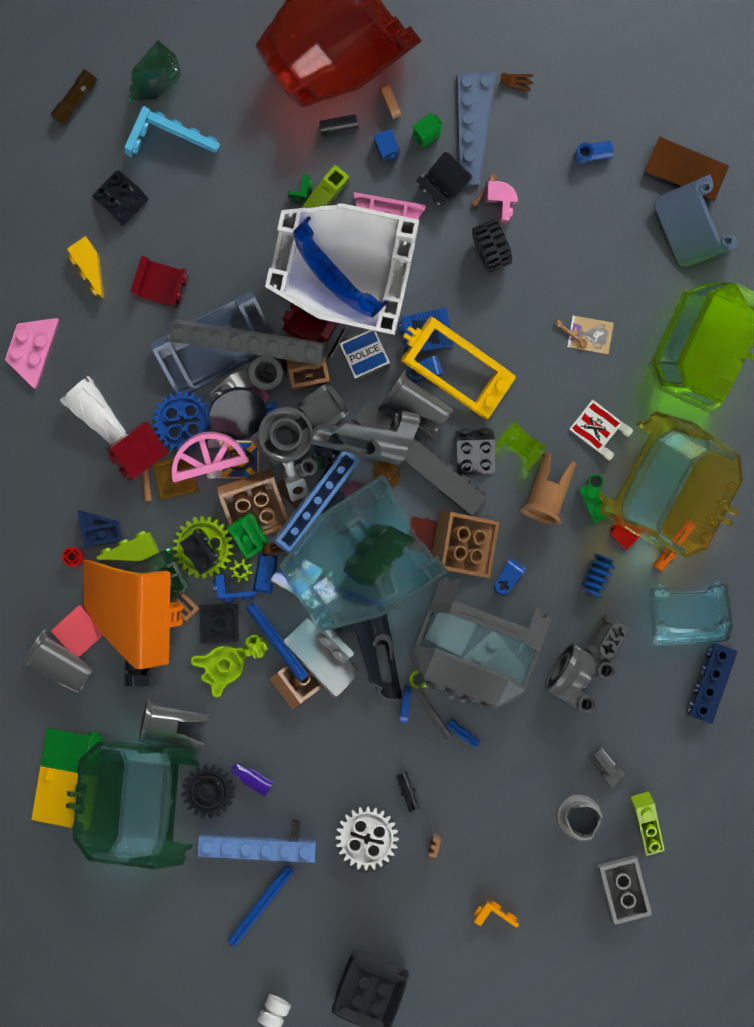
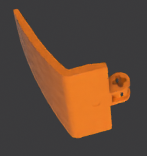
M84 560L83 606L106 639L135 669L169 664L170 627L183 624V619L181 618L183 604L177 602L170 603V572L156 571L140 574Z

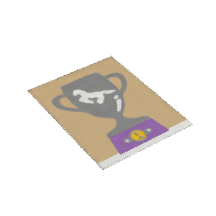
M573 316L570 331L581 340H586L587 346L585 348L580 347V343L569 335L567 347L609 354L614 323Z

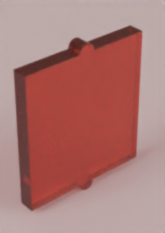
M412 517L406 549L417 551L420 554H432L438 521L429 520L428 517L426 519Z

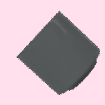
M261 355L249 367L251 382L254 386L263 390L275 388L283 381L287 372L284 359ZM267 364L274 366L273 374L265 371Z

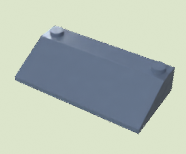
M252 291L192 321L195 323L274 334ZM169 334L150 343L176 395L177 391H179L181 396L184 395L185 391L189 393L260 356L169 342Z

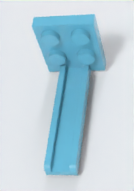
M143 106L124 147L126 156L132 158L133 154H137L141 147L140 138L141 136H146L149 123L213 153L218 152L220 143L212 136L208 135L205 137L200 135L201 132L192 127L190 129L185 128L180 121L175 119L170 121L165 118L164 114L158 111L153 113L149 108Z

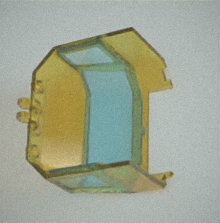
M656 411L650 415V419L643 422L641 420L635 424L650 435L615 501L599 492V497L603 502L601 513L660 549L687 558L708 548L721 522L728 526L733 525L734 522L724 516L726 512L736 516L739 513L738 510L730 507V504L743 482L741 458L738 453L696 423Z

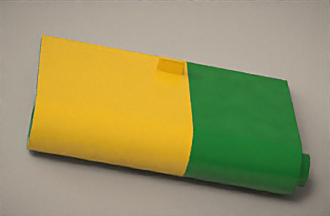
M47 728L31 820L88 830L104 738L100 736L99 732L89 731L88 734H79Z

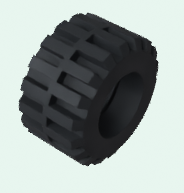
M495 219L472 228L475 247L483 265L490 273L512 264V253L500 224Z

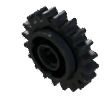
M205 764L203 771L198 766L196 767L197 773L190 771L192 778L185 777L188 784H183L182 788L187 791L181 793V795L187 796L183 803H190L188 810L195 808L194 815L200 811L201 818H204L206 813H208L209 818H212L213 812L220 816L219 809L224 812L227 811L225 804L231 806L232 803L228 798L235 797V795L230 793L235 787L229 786L233 779L226 780L228 772L224 775L221 774L222 767L215 771V765L213 764L209 770L207 764ZM205 786L212 787V796H206L203 793Z

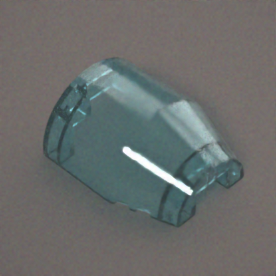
M384 474L319 515L279 565L282 574L298 600L322 632L383 616L448 573L439 557H433L425 543L420 541L402 514L400 505L392 495L394 489Z

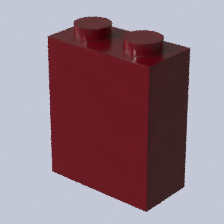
M147 421L141 422L106 448L108 452L107 457L112 463H116L119 468V474L127 480H133L169 453Z

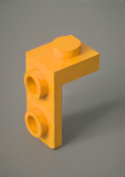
M486 900L483 906H478L473 913V916H475L473 920L479 926L483 924L491 911L516 928L519 926V923L516 921L518 918L509 911L507 914L501 911L502 907L493 900L491 903Z

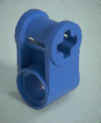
M437 355L418 362L436 376L444 374ZM407 368V378L414 383L426 380L419 373L416 378L414 375H410L412 368Z
M510 558L494 584L495 592L499 595L508 594L515 583L521 578L526 568ZM506 582L508 590L503 589L501 591L498 583Z

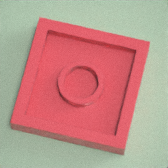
M78 605L51 630L57 639L78 657L82 656L103 636L81 605Z

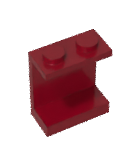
M141 256L130 292L134 296L176 308L177 304H180L182 301L183 293H181L183 286L187 285L189 275H187V271L184 268L180 270Z
M291 303V311L287 310L282 318V321H284L282 330L301 339L321 341L327 344L339 323L318 319Z

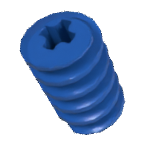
M595 554L594 556L598 561H591L595 568H588L591 575L586 574L584 576L588 582L582 581L581 584L585 587L582 590L597 597H602L603 595L599 590L606 589L602 583H609L605 576H612L608 570L615 569L612 565V562L615 561L603 555Z

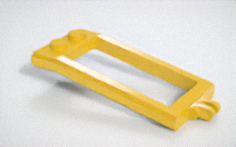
M432 316L428 318L422 329L417 328L414 330L409 326L407 330L413 335L409 336L406 333L403 335L408 340L407 345L410 347L401 358V362L458 400L484 420L489 419L516 376ZM434 329L495 371L475 402L414 360Z

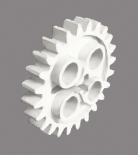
M367 806L364 812L361 807H359V813L352 810V817L346 814L347 821H340L343 828H337L341 835H337L336 839L341 840V842L337 843L336 846L343 848L339 854H346L344 861L349 858L351 859L350 866L356 862L357 869L364 865L365 870H367L368 865H371L373 870H375L376 863L382 867V860L384 859L389 862L387 855L394 856L391 849L398 847L393 843V841L399 840L398 837L393 836V834L398 832L397 829H392L395 822L389 823L388 821L391 816L389 815L384 818V811L378 814L377 807L374 808L373 812L370 811L369 806ZM356 822H365L366 828L363 831H358L355 828ZM378 826L383 827L385 833L383 836H376L374 829ZM355 832L362 836H366V834L369 833L370 838L381 840L384 842V844H379L371 840H369L368 843H365L364 838L352 836L350 833ZM352 840H358L361 846L359 849L353 850L349 843ZM370 846H377L379 853L371 855L368 852Z

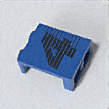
M446 307L402 316L401 322L398 323L400 334L406 333L412 336L413 334L407 330L410 326L414 330L417 328L422 329L430 316L451 329ZM434 329L419 352L446 347V349L454 347V342ZM406 338L405 341H402L404 352L410 347L407 345L408 340Z

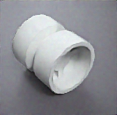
M269 994L264 1004L266 1009L261 1010L257 1021L266 1027H282L284 1023L283 1016H287L291 1004L278 996Z

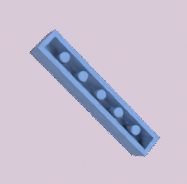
M339 451L337 458L329 464L272 542L285 552L291 553L360 460L351 453Z
M216 835L199 836L198 857L315 863L316 841Z

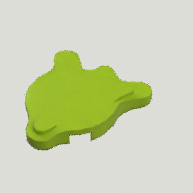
M219 646L207 655H195L191 658L193 666L205 669L201 680L211 685L212 696L220 697L225 686L240 677L244 667V660L247 657L244 648Z

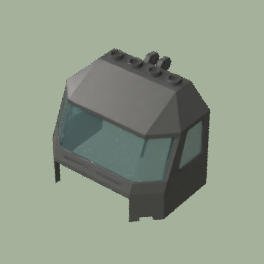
M441 577L411 655L413 664L422 682L426 683V686L431 689L440 688L444 690V693L449 695V698L452 700L455 695L461 696L460 703L464 704L465 701L473 703L474 701L480 703V706L487 710L497 709L519 699L527 687L552 618L548 615L542 616L540 614L541 610L536 607L529 628L509 622L454 601L461 579L455 578L454 582H450L449 578Z

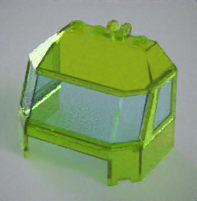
M708 282L684 291L680 295L681 298L656 352L648 363L658 390L707 413L722 405L734 385L745 359L754 361V354L748 353L751 347L754 348V291L736 282Z

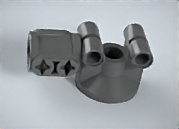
M325 383L297 403L298 409L293 406L292 408L282 407L271 411L262 420L259 431L250 437L272 469L281 462L295 461L305 455L311 447V432L317 426L322 424L335 425L349 414L344 401L331 385ZM286 428L291 431L292 441L289 444L282 445L277 441L276 433L279 429Z
M603 615L601 626L591 643H587L584 649L574 643L564 649L551 668L545 683L546 691L570 704L574 710L583 713H591L596 707L595 700L583 693L590 683L592 676L608 680L615 675L613 664L616 659L614 657L626 636H630L632 632L627 626L607 615Z

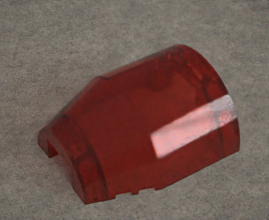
M286 0L256 43V49L284 91L299 107L304 108L361 89L422 41L411 26L405 29L396 16L393 18L381 0Z

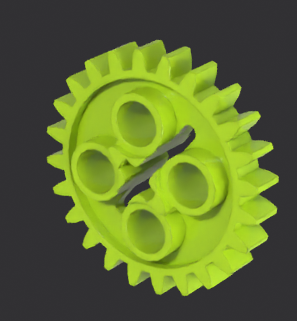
M204 516L200 517V521L194 517L193 523L186 521L187 527L180 526L182 533H175L179 539L173 540V542L177 543V546L172 549L178 552L173 557L180 558L177 565L184 564L181 569L182 571L189 569L188 575H192L195 572V578H199V572L179 543L193 534V531L201 529L208 536V543L211 548H213L212 542L215 538L220 540V546L216 550L220 554L219 560L221 561L204 573L202 577L207 578L208 573L210 577H214V571L221 574L220 567L227 569L225 562H232L228 556L234 555L230 548L235 547V545L230 544L233 538L227 536L229 531L223 530L226 525L221 524L218 526V519L212 523V517H208L206 521Z

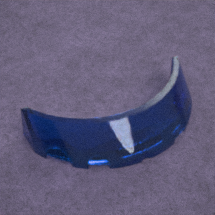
M308 216L303 219L295 228L293 234L297 248L308 267L323 285L342 302L357 312L373 318L388 302L386 300L378 301L371 294L359 291L314 242V232L308 224L312 218Z

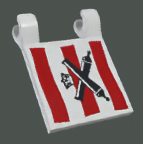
M594 400L589 403L569 429L608 461L613 458L614 453L604 446L615 432L620 430L627 437L633 432L631 427L624 424Z

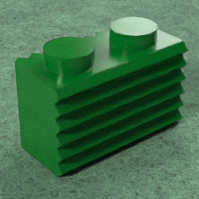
M429 113L422 120L413 124L412 137L422 149L441 136L442 121L436 114L433 116L432 113Z

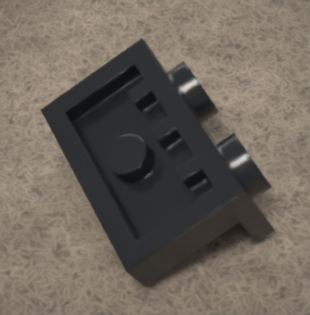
M195 530L193 534L179 544L199 574L203 575L221 562L219 560L220 554L215 547L211 548L208 543L209 538L204 531Z

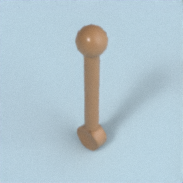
M491 174L489 181H496V174ZM485 187L477 199L472 202L473 207L479 206V201L485 194Z
M560 320L555 321V326L560 327L578 341L580 347L585 348L587 346L586 340H581L562 325Z

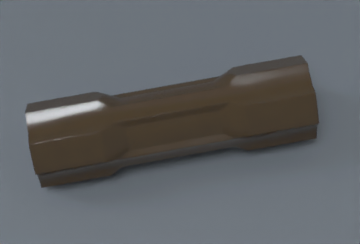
M83 69L75 80L74 85L51 112V117L60 124L65 125L85 94L97 82L96 77Z

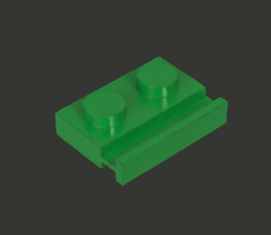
M250 512L226 527L246 560L269 544Z

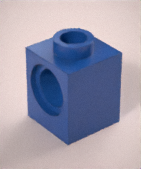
M392 129L374 135V142L381 160L391 161L397 158V155L400 154V149Z

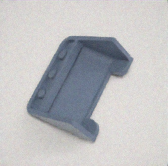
M710 175L657 197L654 202V208L675 259L682 267L694 265L739 246L736 237L732 234H724L719 237L707 209L703 195L708 194L713 189V180Z

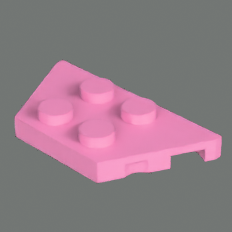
M354 192V200L357 207L413 219H419L426 209V205Z
M58 318L17 324L5 358L35 389L38 387L60 321Z

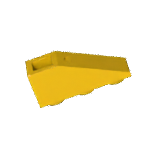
M84 236L67 248L70 253L67 257L73 265L78 264L80 267L78 272L84 281L86 279L90 281L92 285L89 288L95 296L99 294L103 298L104 291L99 254L87 237Z

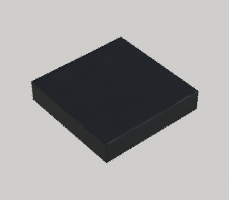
M238 604L199 605L200 643L239 642Z

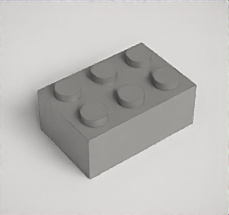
M635 855L597 865L611 921L614 925L652 915L638 858Z

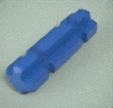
M451 718L446 724L447 728L451 731L454 730L456 735L465 742L468 741L469 745L473 748L480 744V739L472 736L471 732L462 725H458V722Z

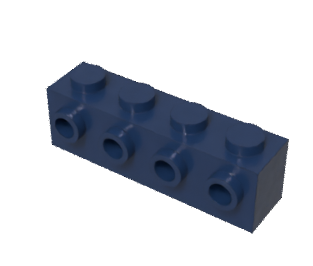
M713 643L712 646L708 647L705 655L708 658L706 664H702L699 675H701L699 682L695 683L693 689L695 695L693 701L690 700L686 711L689 713L687 716L713 724L738 651L717 643Z

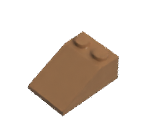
M301 662L300 664L308 673L307 677L302 681L296 678L288 666H285L270 678L292 710L323 687Z

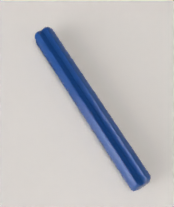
M256 603L249 604L247 606L248 613L299 681L305 679L308 673L292 651L283 643V639Z
M286 865L229 937L228 943L233 947L237 946L293 874V870Z

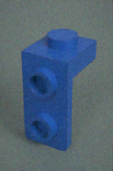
M216 575V579L213 580V590L217 591L218 599L222 598V602L234 601V597H241L242 600H253V596L257 595V591L226 594L225 575Z

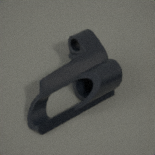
M369 609L331 615L336 634L356 631L369 683L376 686L378 695L387 701L400 700L402 693L387 611L384 609ZM385 645L392 683H385L381 679L376 646Z

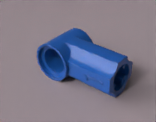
M611 141L590 144L581 143L574 153L575 160L578 163L584 164L588 161L613 158V144ZM580 150H586L588 152V156L583 157L580 154Z

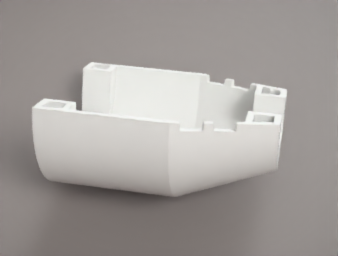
M348 204L281 210L277 229L279 232L272 267L269 268L265 287L318 319L395 335L411 267L419 220Z

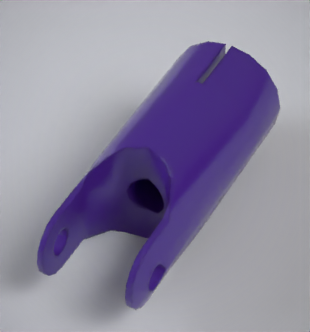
M239 764L232 766L233 774L238 776L244 785L264 797L267 795L274 783L273 781L253 769L244 768Z

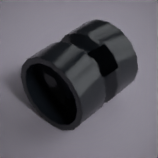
M125 659V670L128 673L125 675L124 686L149 687L150 676L147 672L150 668L135 669Z

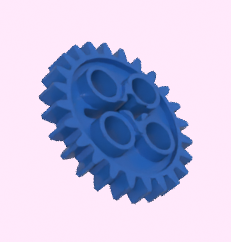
M177 391L176 397L170 393L169 400L163 397L164 404L157 403L160 410H153L158 414L151 418L157 421V423L152 425L153 428L158 429L155 431V434L161 435L159 437L160 441L165 440V447L169 444L171 445V451L175 447L178 450L187 439L194 436L188 432L189 427L192 425L199 427L197 434L211 432L208 430L209 427H212L211 423H209V409L205 410L208 403L201 404L202 397L200 396L196 400L195 393L190 397L187 391H185L184 396H181L180 392ZM189 406L196 408L194 416L186 414V409ZM169 409L177 411V416L174 419L167 417ZM181 417H184L185 420L200 419L198 422H187L184 427L181 424L166 426L167 422H178L181 420ZM172 428L180 430L178 437H170L169 432ZM197 441L189 447L196 451L195 445L198 444L200 446V443Z

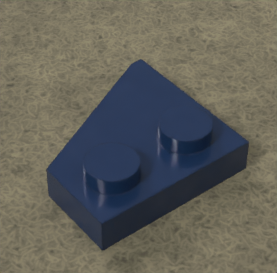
M78 511L85 548L123 541L119 521Z

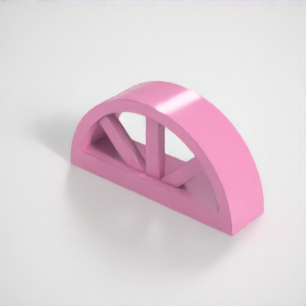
M202 432L187 439L177 450L172 465L173 482L247 463L248 459L243 448L230 436L219 432ZM205 439L224 441L214 461L211 462ZM199 441L205 463L203 464L183 452L190 445ZM229 445L239 453L222 459ZM180 458L193 465V467L177 471Z

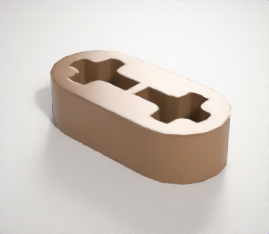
M389 83L380 86L379 89L391 119L394 120L401 117L400 109Z

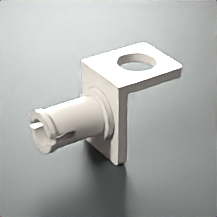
M282 462L285 470H282L281 473L291 501L305 498L308 494L307 485L304 478L295 474V462ZM302 487L303 492L296 495L293 493V489Z

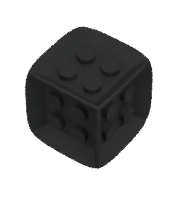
M353 950L339 983L335 1002L332 1005V1013L361 1027H392L409 978L408 970L372 954Z

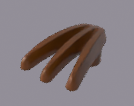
M502 73L501 82L514 88L531 91V88L515 83L533 84V81L516 79L533 77V74Z
M274 542L267 544L261 550L263 554L285 552L283 549H279L280 547Z

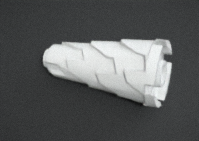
M89 376L80 381L65 397L60 399L64 406H67L90 428L98 432L110 445L126 434L125 429L116 419L101 392Z

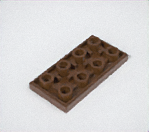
M659 136L644 172L678 187L710 175L713 180V189L708 194L703 195V197L715 201L729 165Z

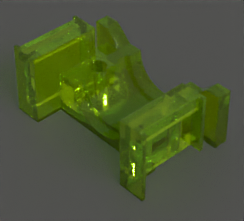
M513 421L510 425L513 429L506 428L505 433L495 442V445L498 448H501L504 443L527 460L523 467L530 471V468L539 456H542L538 451L540 449L544 451L547 447L528 435Z

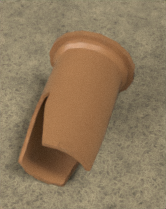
M543 453L527 503L520 506L519 511L537 522L558 526L562 523L559 514L577 464L571 461L556 484L547 480L550 473L551 453Z

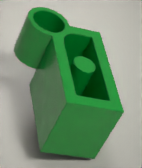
M592 474L587 479V485L577 490L592 525L613 516L600 489L604 480L599 474ZM592 477H597L600 480L598 487L591 485L590 480Z

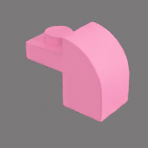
M488 181L485 183L484 203L499 204L498 223L508 222L513 215V207H510V205L518 202L517 194L505 182Z

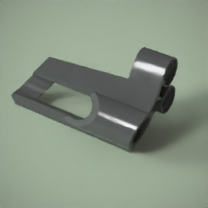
M402 410L394 415L388 429L351 423H342L339 426L322 424L313 429L310 441L312 445L399 465L404 461L408 446L416 434L420 423V415ZM333 433L366 441L364 449L330 442L329 438Z

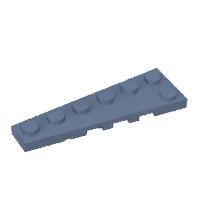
M495 72L458 73L459 163L473 176L466 186H479Z

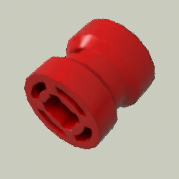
M70 547L63 552L62 559L66 565L78 567L84 560V554L80 549Z

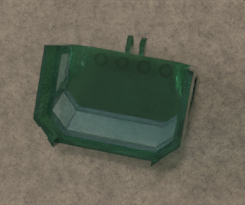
M125 741L97 742L79 759L75 791H67V796L76 797V803H66V808L74 809L73 840L88 861L147 869L183 865L186 859L184 854L186 850L191 849L193 844L174 842L173 833L179 764L199 766L198 761L192 757L194 754L192 747Z

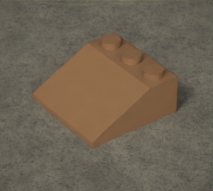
M272 469L217 486L218 495L229 525L250 512L264 536L280 531L289 519Z
M439 511L430 568L490 578L500 522L454 512Z

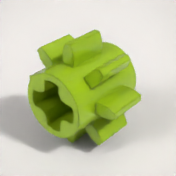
M245 559L242 560V563H238L235 560L236 566L229 568L234 571L231 578L237 576L239 583L241 578L249 581L247 576L248 574H253V572L249 571L252 564L245 565ZM244 566L247 572L239 576V572H236L237 568Z
M251 635L246 639V643L243 644L246 655L248 657L252 655L254 659L263 657L266 650H268L267 641L264 636L259 638L258 635Z

